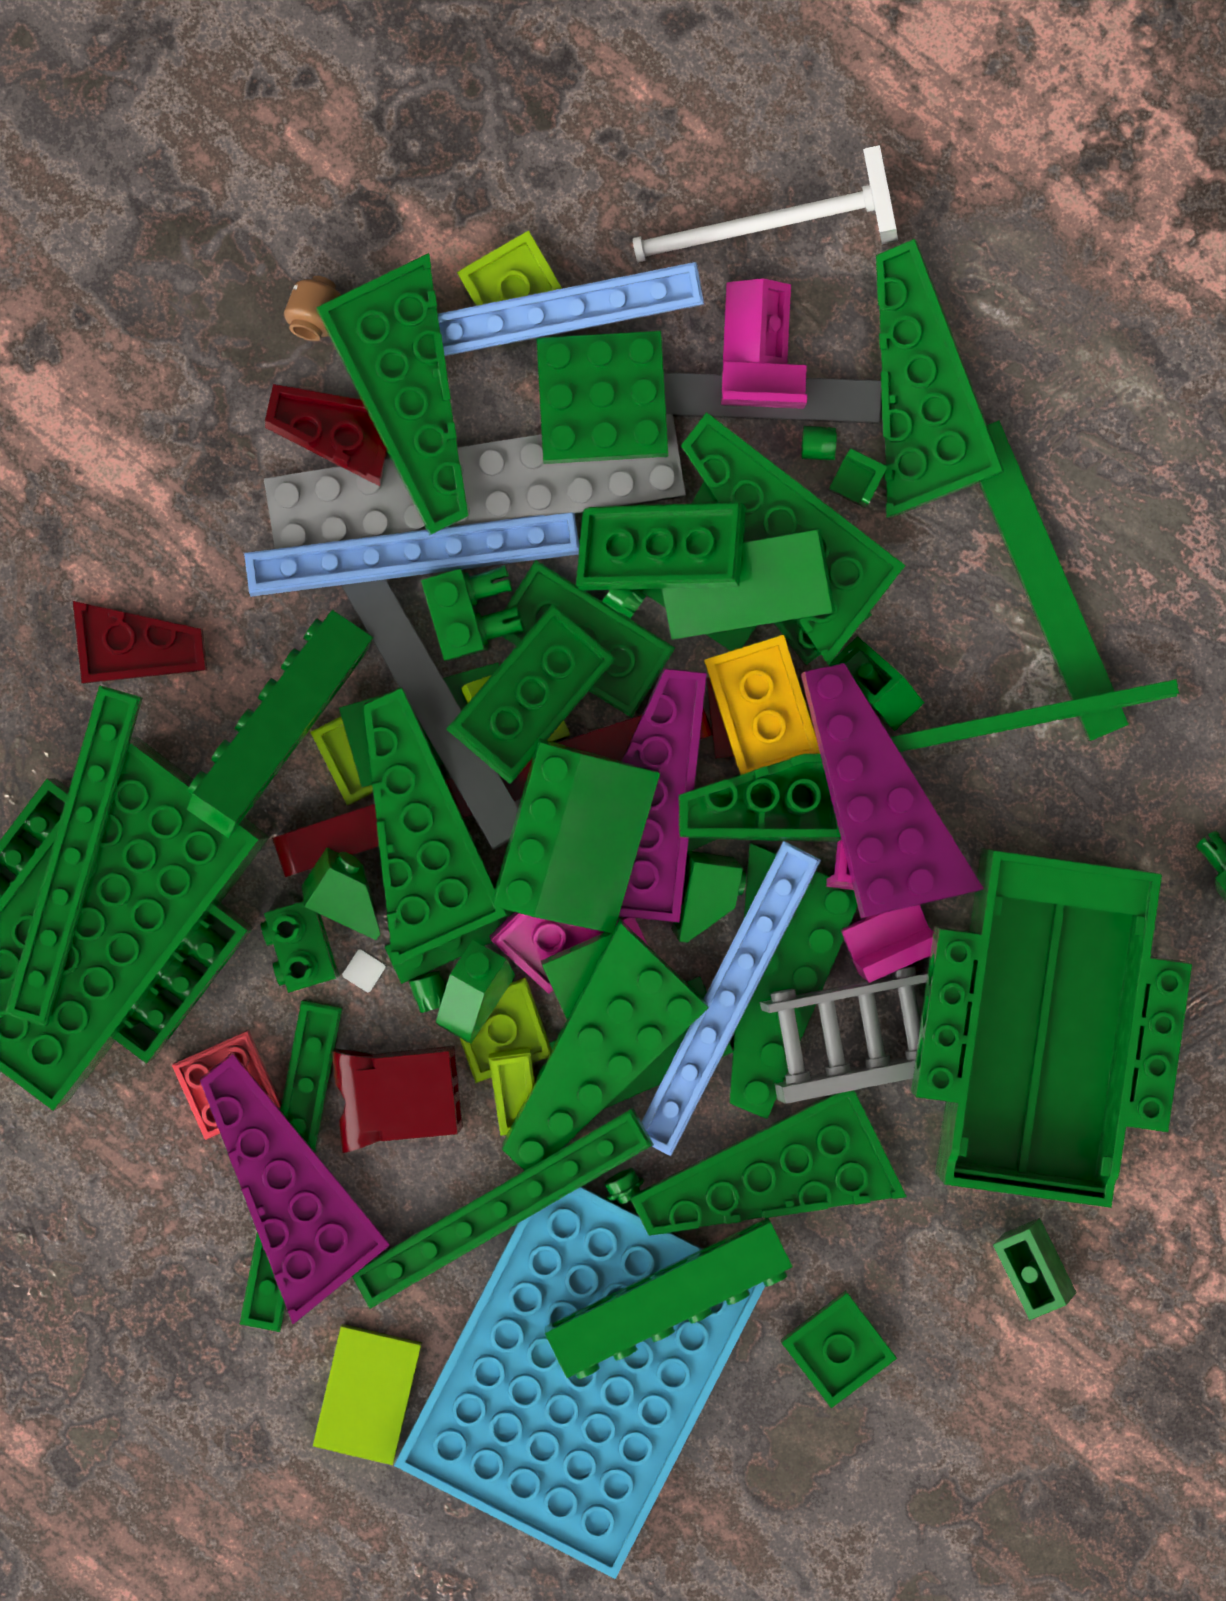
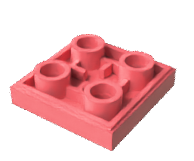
M249 1030L172 1064L205 1140L220 1134V1131L202 1088L200 1078L232 1052L278 1108L281 1107V1101Z

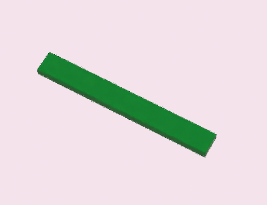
M999 420L987 426L1005 472L979 482V485L1070 699L1075 700L1114 692V688ZM1122 707L1078 716L1088 741L1095 740L1129 725Z
M1177 679L891 736L890 738L898 751L903 752L1176 697L1179 694Z
M99 685L4 1013L5 1015L43 1026L49 1024L143 697Z
M302 1000L280 1110L315 1152L333 1063L332 1050L336 1047L343 1007ZM257 1232L239 1324L280 1332L286 1305Z
M634 1108L630 1109L374 1258L352 1277L369 1309L654 1144Z

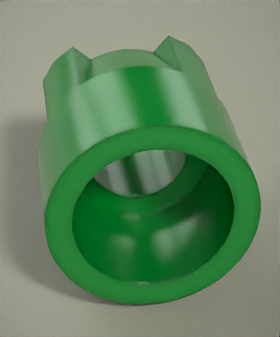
M803 426L801 459L835 460L836 428Z
M639 589L609 590L602 602L617 613L631 619L646 598V595Z
M440 971L426 973L409 980L413 997L419 1006L420 1013L440 1008L445 992V985Z

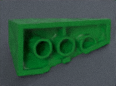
M820 754L798 755L788 760L678 795L679 837L793 842H838L841 840Z

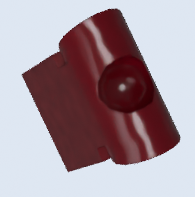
M455 1045L379 1054L346 1049L332 1050L335 1084L345 1101L344 1111L339 1119L342 1153L351 1152L378 1141L457 1135L463 1128Z

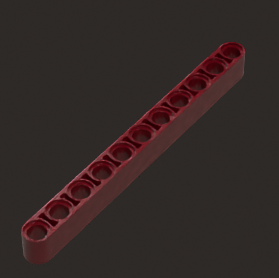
M704 707L700 739L713 735ZM642 715L559 742L558 744L622 761ZM532 759L510 784L500 776L513 801L519 800L522 797ZM453 779L446 780L462 817L465 818L473 815ZM375 804L272 838L284 876L288 877L312 869L326 848L338 853L347 852L354 855L378 847Z

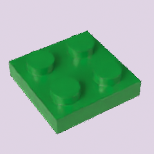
M846 1290L781 1339L782 1345L830 1408H833L897 1359L896 1355Z

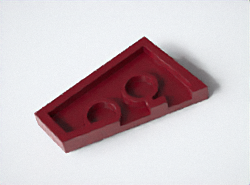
M273 384L265 417L266 429L378 486L381 485L387 450L362 400Z
M73 601L81 683L87 684L208 671L203 629Z

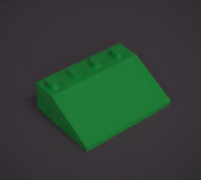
M538 738L492 898L493 906L535 918L613 933L660 772Z

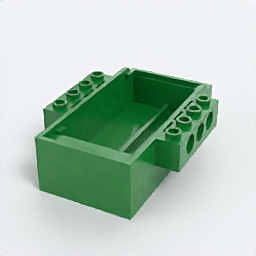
M131 737L47 1026L8 1016L4 1013L69 788L56 778L46 779L0 840V1071L52 1111L69 1102L116 1041L146 1064L155 1059L253 929L251 925L221 902L270 836L244 818L230 838H228L186 810L192 796L187 792V789L193 778L139 737Z
M981 848L977 878L984 889L975 892L970 931L934 926L911 1092L915 1097L945 1101L935 1173L944 1185L1112 1208L1115 1183L1120 1173L1126 1126L1162 1132L1169 1131L1192 964L1180 960L1151 956L1162 874Z

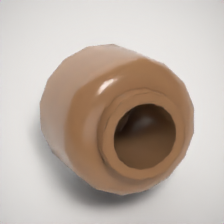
M313 276L312 280L303 279L295 283L284 310V317L287 323L290 324L289 329L293 334L309 341H319L321 337L329 336L316 308L341 296L335 289L336 285L333 281L322 276Z

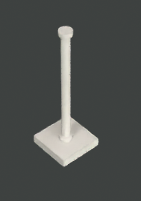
M880 145L863 149L870 185L862 186L863 191L645 240H642L641 236L633 238V246L637 262L646 261L647 256L862 208H866L867 212L875 210L882 245L897 242V229Z

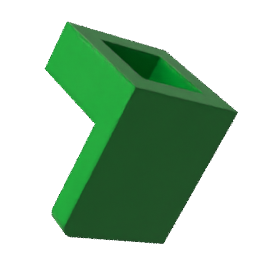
M850 448L828 490L866 508L887 466Z

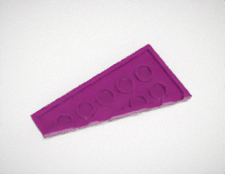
M842 663L803 672L801 677L860 917H869L983 890L984 888L846 665Z
M663 668L622 758V762L660 772V776L619 913L620 917L680 922L689 838L679 837L678 795L694 790L707 676L705 672Z
M232 1052L201 1077L200 1082L293 1325L390 1246V1244Z

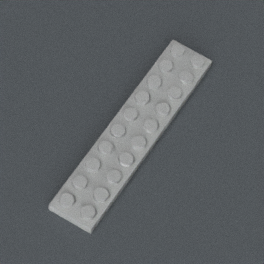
M666 414L668 457L544 464L542 434L458 447L468 517L448 527L537 515L548 516L571 512L580 514L584 512V508L630 506L685 497L673 414ZM391 458L385 461L380 486L340 466L264 478L275 549L427 530Z

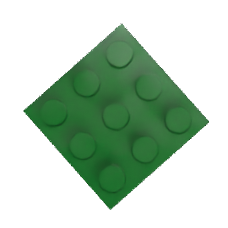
M661 331L536 338L544 464L668 457Z

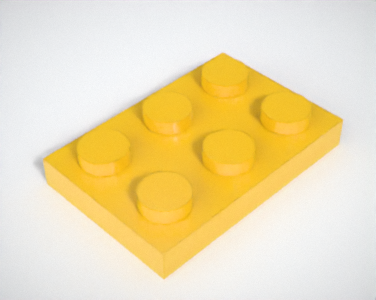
M784 635L704 660L740 775L798 755L820 754L817 738Z

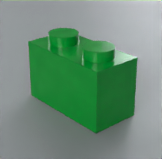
M1040 1218L1003 1233L993 1244L1029 1320L1066 1306L1077 1293Z

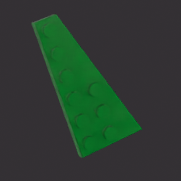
M915 239L876 255L877 295L880 310L879 345L882 360L883 437L885 438V466H887L885 471V481L887 484L886 518L888 519L1005 472L918 242Z
M428 253L318 306L316 311L429 535H432L468 517V510L457 449L455 423L453 422L444 348L438 321L430 254Z
M706 412L682 443L681 448L718 503L742 502L745 505L743 540L750 541L818 528L821 530L835 612L799 618L797 620L827 665H829L906 565Z
M403 687L397 688L363 705L393 966L507 916L505 909L493 906L492 898L495 886Z
M749 843L744 918L777 855ZM818 871L815 872L734 1033L729 1103L765 1119H768L777 1098L774 1083L784 1082L788 1066L778 1012L768 1013L762 1011L760 1002L771 1000L770 993L780 990L795 989L796 995L822 990L844 940L841 929L850 926L858 907L854 890L826 887L829 876ZM816 1004L794 1008L800 1041Z
M619 919L605 951L602 952L588 984L582 990L563 1026L546 1064L541 1068L526 1102L523 1103L502 1143V1150L524 1171L560 1151L709 1008L708 1003L621 919Z
M854 1090L829 1095L629 1196L649 1236L698 1229L703 1226L723 1223L731 1224L743 1220L771 1218L825 1210L837 1206L858 1205L877 1200L907 1197Z

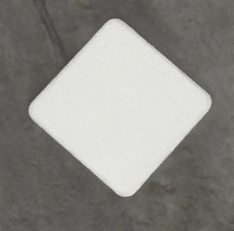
M359 949L342 976L362 990L370 992L386 966Z

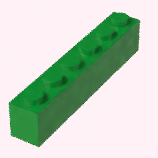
M331 610L323 622L318 618L315 619L303 637L307 643L302 650L299 651L294 648L281 666V669L285 672L280 679L276 681L271 678L260 692L258 699L262 702L255 712L248 708L241 716L234 728L239 733L230 743L224 739L211 758V761L215 763L207 774L201 770L193 779L187 789V792L192 796L186 810L230 838L365 657L374 637L334 610Z
M765 1218L545 1326V1335L566 1378L576 1374L578 1379H582L600 1369L599 1362L612 1356L615 1361L626 1358L638 1350L636 1344L650 1337L653 1342H657L675 1332L673 1326L687 1319L690 1324L705 1319L713 1313L711 1307L723 1301H726L727 1305L735 1304L750 1295L748 1289L762 1282L765 1287L782 1281L788 1276L786 1270L793 1266L769 1218Z

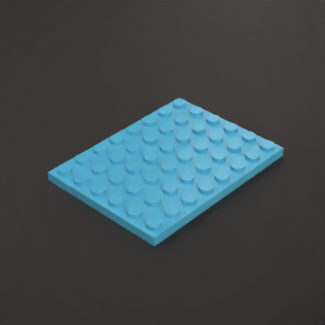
M580 1187L516 1225L394 1466L616 1579L765 1285L762 1282L748 1289L750 1295L735 1304L727 1305L726 1301H723L711 1307L713 1313L701 1321L690 1324L687 1319L673 1326L675 1332L660 1341L653 1342L650 1337L636 1344L638 1350L626 1358L615 1361L612 1356L599 1362L600 1369L585 1378L578 1379L576 1374L566 1378L545 1335V1326L703 1249L672 1232L649 1236L637 1214L584 1187Z

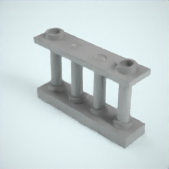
M913 965L891 973V977L880 978L871 983L865 981L796 995L795 989L770 993L771 1000L760 1002L762 1011L768 1013L778 1012L789 1074L785 1075L786 1081L774 1083L777 1100L787 1104L912 1079L921 1024L914 985L926 983L928 973L916 971ZM898 988L909 1050L905 1051L906 1057L890 1060V1055H885L874 993ZM858 996L869 1058L865 1059L866 1065L850 1068V1063H845L834 1000ZM818 1004L829 1066L825 1067L826 1073L810 1076V1071H805L794 1008Z

